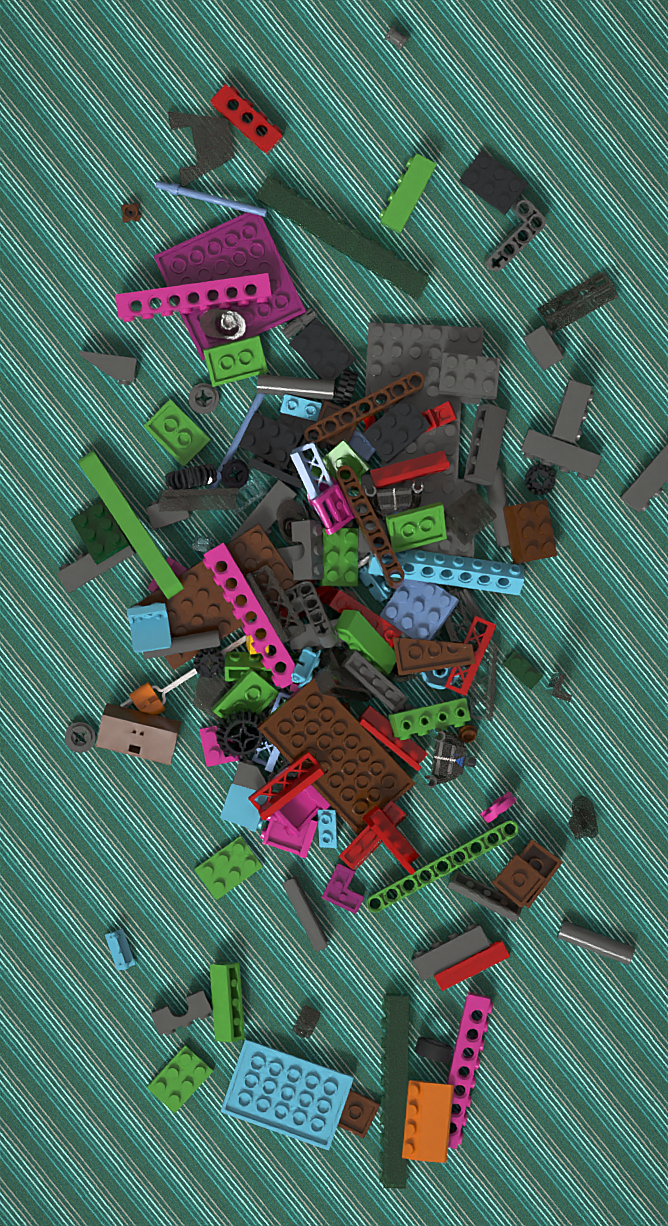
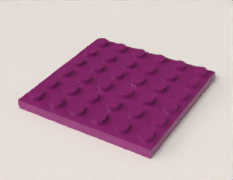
M248 212L153 256L167 287L264 273L269 274L272 298H269L268 302L257 303V300L249 301V305L238 306V303L230 304V307L219 309V306H212L211 310L200 311L198 308L192 309V313L181 314L179 311L202 361L205 360L203 353L205 348L262 334L306 312L262 216ZM253 285L246 288V293L249 295H253L257 291V288ZM230 288L227 291V296L230 298H234L238 294L235 288ZM216 291L208 293V299L216 300L219 296ZM196 293L191 294L189 301L191 303L198 302L199 295ZM173 296L172 298L177 306L180 303V298Z

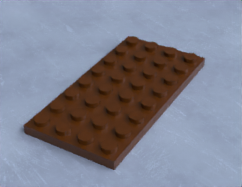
M259 523L226 544L264 611L280 602V595L284 591L300 584L298 580H294L292 571ZM203 560L177 576L184 589L170 599H167L162 590L158 588L130 607L132 608L137 605L142 607L150 606L152 603L157 602L165 603L171 638L218 630L221 640L244 625L241 618L237 620L232 612L234 606L231 602L227 603L222 595L225 592L221 585L217 586L212 577L215 575L211 568L207 569ZM218 561L216 567L219 571H225L227 563L225 561ZM232 577L228 578L226 585L229 588H235L237 580ZM240 594L236 597V602L239 605H244L247 602V597ZM249 611L246 613V619L248 621L257 617L256 613L253 611ZM200 650L164 657L172 669L175 670L195 657Z
M315 675L310 682L300 687L257 726L261 733L290 763H293L309 750L322 765L325 773L311 785L358 835L368 826L362 819L365 814L376 805L382 811L391 800L395 803L415 785L410 776ZM307 758L302 762L301 768L309 769L314 763Z

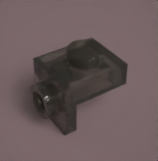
M304 1005L292 1031L299 1037L309 1038L322 1013Z

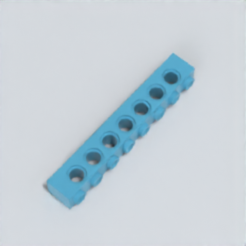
M374 544L376 547H382V546H383V545H379V544ZM413 549L395 553L404 571V579L520 595L524 582V566ZM371 551L368 573L383 575ZM389 557L382 559V562L385 564H390L393 561ZM393 574V575L391 576V577L401 578L400 575H398V574Z

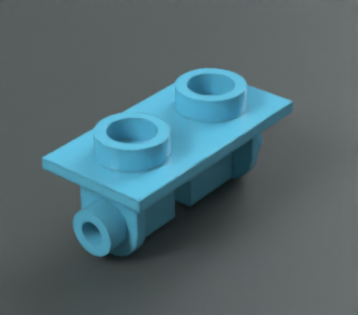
M285 394L282 399L280 412L317 422L322 403Z
M368 565L358 571L359 577L366 587L371 583L373 584L369 591L376 601L378 600L381 603L393 594L391 587L380 575L368 573Z
M306 647L302 650L298 661L304 665L302 666L297 663L291 674L293 682H300L298 688L312 680V671L320 662L318 657L321 650L316 653L312 652L313 649L311 647Z
M329 807L327 810L318 809L319 847L338 848L336 810L333 807Z
M120 929L106 934L105 937L117 971L136 965L124 930Z

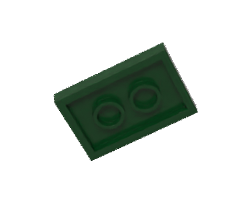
M103 500L71 518L73 525L96 565L130 546Z

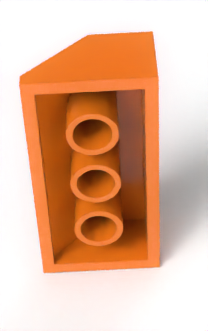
M409 1080L402 1158L447 1163L454 1085L423 1080Z

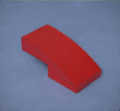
M451 401L421 413L432 426L424 433L458 419Z

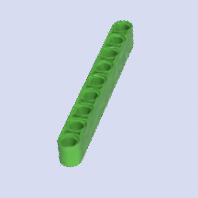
M94 450L77 460L167 599L184 589L183 585Z
M511 819L502 821L417 868L413 875L408 873L372 893L367 898V908L371 912H379L515 837L518 833V825ZM509 823L515 827L514 831L510 834L504 831L505 825ZM490 833L497 834L498 839L496 842H488L487 837ZM474 842L481 844V849L478 852H473L470 849ZM460 851L464 853V859L462 861L454 860V854L456 852ZM440 861H445L448 864L447 868L443 871L437 869V864ZM424 870H428L431 873L430 878L427 880H423L420 877L421 872ZM410 879L414 882V886L411 889H406L403 886L404 881ZM389 889L397 891L395 898L387 897L386 893ZM378 898L381 902L380 906L376 908L371 907V899Z

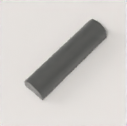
M258 374L257 394L278 396L288 394L302 398L334 400L335 380Z
M496 469L494 484L485 486L498 548L510 545L503 508L508 507L509 503L502 469Z
M213 630L171 638L172 646L170 648L143 652L144 659L220 646L219 631Z
M458 870L454 871L448 882V888L513 922L517 921L522 908L508 896Z
M295 875L282 882V885L315 952L327 948L330 942L297 876Z
M566 920L562 921L556 936L558 939L626 965L630 964L635 951L634 946Z

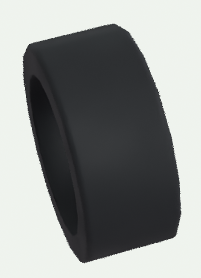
M418 1037L414 1052L434 1061L448 1063L453 1048L448 1044L431 1038Z

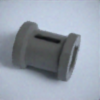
M394 25L384 39L392 42L400 51L408 41L409 36L403 35Z

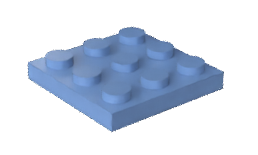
M404 579V584L396 590L379 616L412 639L433 640L459 600L434 583Z

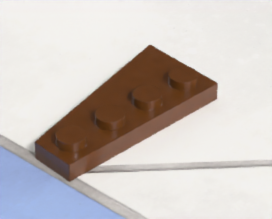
M393 637L399 675L476 663L473 644Z

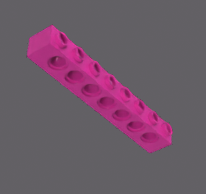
M264 273L116 294L115 298L118 318L120 320L123 319V322L135 321V317L151 319L156 314L166 317L172 316L173 312L180 311L181 314L192 313V309L198 308L200 311L211 310L212 306H219V309L228 308L233 303H238V306L249 305V301L257 300V303L268 302L269 298H272L269 274ZM250 285L257 288L256 293L253 295L246 293V288ZM230 288H235L238 294L236 297L230 298L227 296V291ZM210 291L218 292L219 296L216 300L208 299ZM193 293L199 295V301L196 303L189 301V296ZM173 296L180 298V303L177 306L170 304V299ZM159 299L161 300V306L154 309L151 307V301ZM137 301L141 302L142 308L139 311H133L132 304Z
M223 542L204 553L205 558L202 560L207 569L211 568L215 575L212 577L217 586H222L225 591L222 595L227 603L231 602L234 606L232 612L237 620L241 618L244 623L242 629L246 636L251 635L254 640L251 644L256 653L261 652L264 657L261 661L266 670L271 669L273 673L271 678L276 687L280 685L283 689L293 683L291 674L296 664L226 544ZM218 561H225L227 563L225 571L217 569L216 564ZM232 577L237 580L235 588H229L226 585L228 578ZM240 594L247 597V602L244 605H239L236 602V597ZM249 611H253L257 615V619L253 622L246 619V613ZM258 628L266 630L267 635L264 638L256 636L255 632ZM274 645L277 649L276 653L273 655L267 654L265 651L266 646ZM277 662H284L286 669L282 672L277 671L275 668Z
M467 992L446 1082V1084L454 1085L452 1104L460 1105L458 1112L451 1111L450 1122L456 1124V1128L453 1131H449L448 1148L457 1149V1144L461 1145L463 1133H460L461 1127L466 1125L467 1114H465L466 1107H470L472 1098L469 1092L470 1088L474 1089L476 1077H473L474 1070L479 1068L480 1058L477 1057L479 1051H482L485 1040L482 1039V1035L488 1029L487 1013L491 1014L493 1002H490L489 996ZM474 1010H479L482 1012V1015L479 1019H473L471 1017V1014ZM476 1029L478 1033L474 1038H470L467 1036L468 1030ZM467 1047L472 1048L473 1054L471 1056H464L463 1050ZM460 1067H468L469 1072L466 1075L459 1074L458 1070ZM457 1085H462L465 1087L463 1093L457 1094L454 1088Z

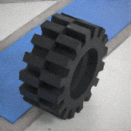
M344 368L335 402L350 405L359 372Z

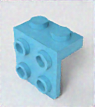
M157 602L143 607L137 605L127 609L133 651L135 653L166 649L172 646L165 603Z
M232 783L221 812V819L246 827L253 832H256L257 828L261 829L263 819L259 816L256 807L248 799L256 790ZM259 795L255 800L261 806L267 801L268 795Z

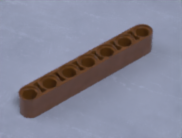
M412 372L311 425L305 431L306 441L308 443L314 441L315 445L320 444L401 401L406 396L408 397L420 391L424 387V376L420 372ZM413 377L421 379L419 386L411 384L410 381ZM396 386L404 388L402 395L394 393L393 390ZM379 395L387 397L385 404H379L376 401ZM362 404L369 405V412L362 413L359 410ZM345 413H350L353 415V419L350 422H345L342 416ZM328 422H333L336 424V428L333 431H328L325 429V425ZM311 431H316L319 433V437L316 440H310L308 434Z
M343 465L337 470L339 487L388 585L395 589L400 588L404 584V571L354 470L348 465ZM343 473H348L350 478L345 480L340 476ZM351 490H356L359 492V494L357 496H351L349 495V492ZM359 507H365L367 511L365 513H359L357 509ZM372 523L376 527L373 530H368L365 526ZM377 540L383 541L384 545L382 547H376L374 545V542ZM389 557L393 561L390 564H385L382 562V559ZM393 574H398L401 579L393 581L390 577Z

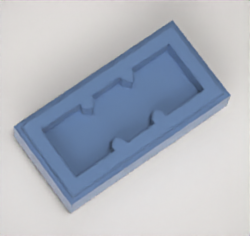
M355 429L349 444L368 462L376 450L365 436Z

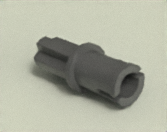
M310 307L298 318L295 317L294 321L282 329L283 335L289 339L301 329L304 330L307 324L318 317L315 311H312L313 309Z

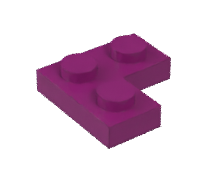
M337 863L321 898L357 914L364 896L348 889L355 871Z

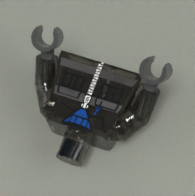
M414 479L412 487L376 490L374 483H372L373 488L371 490H367L366 485L363 488L376 517L382 519V522H386V516L419 508L424 481L422 480L420 486H416Z
M438 728L434 730L438 732L436 737L432 736V739L436 740L431 766V775L434 776L425 775V779H430V782L425 784L426 787L434 788L438 784L456 779L459 775L463 774L464 766L473 768L476 766L477 757L466 755L467 747L464 745V741L453 732L441 731Z

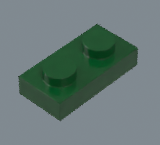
M516 650L502 663L530 690L543 677Z

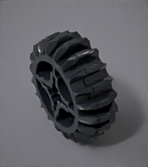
M212 464L188 467L167 473L165 475V482L170 492L189 490L215 483L217 481V472Z
M240 708L239 712H236L233 709V714L226 713V719L220 718L221 724H217L215 735L217 737V744H219L222 751H225V754H231L234 758L239 755L242 759L245 754L250 757L251 752L257 754V748L262 749V743L266 742V737L257 728L263 721V718L258 716L256 711L252 713L248 708L244 712ZM245 723L252 724L255 727L246 726ZM228 739H231L232 741H237L238 744L232 743Z

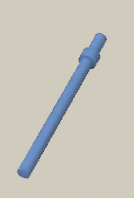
M156 182V188L169 191L170 194L176 196L180 194L263 217L267 215V209L180 187V184Z
M266 394L256 395L221 465L216 470L217 481L210 484L208 492L215 493L222 479L220 472L222 471L223 464H226L228 460H232L254 412H257Z

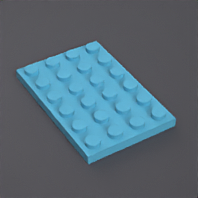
M245 1039L220 1112L329 1151L354 1077Z

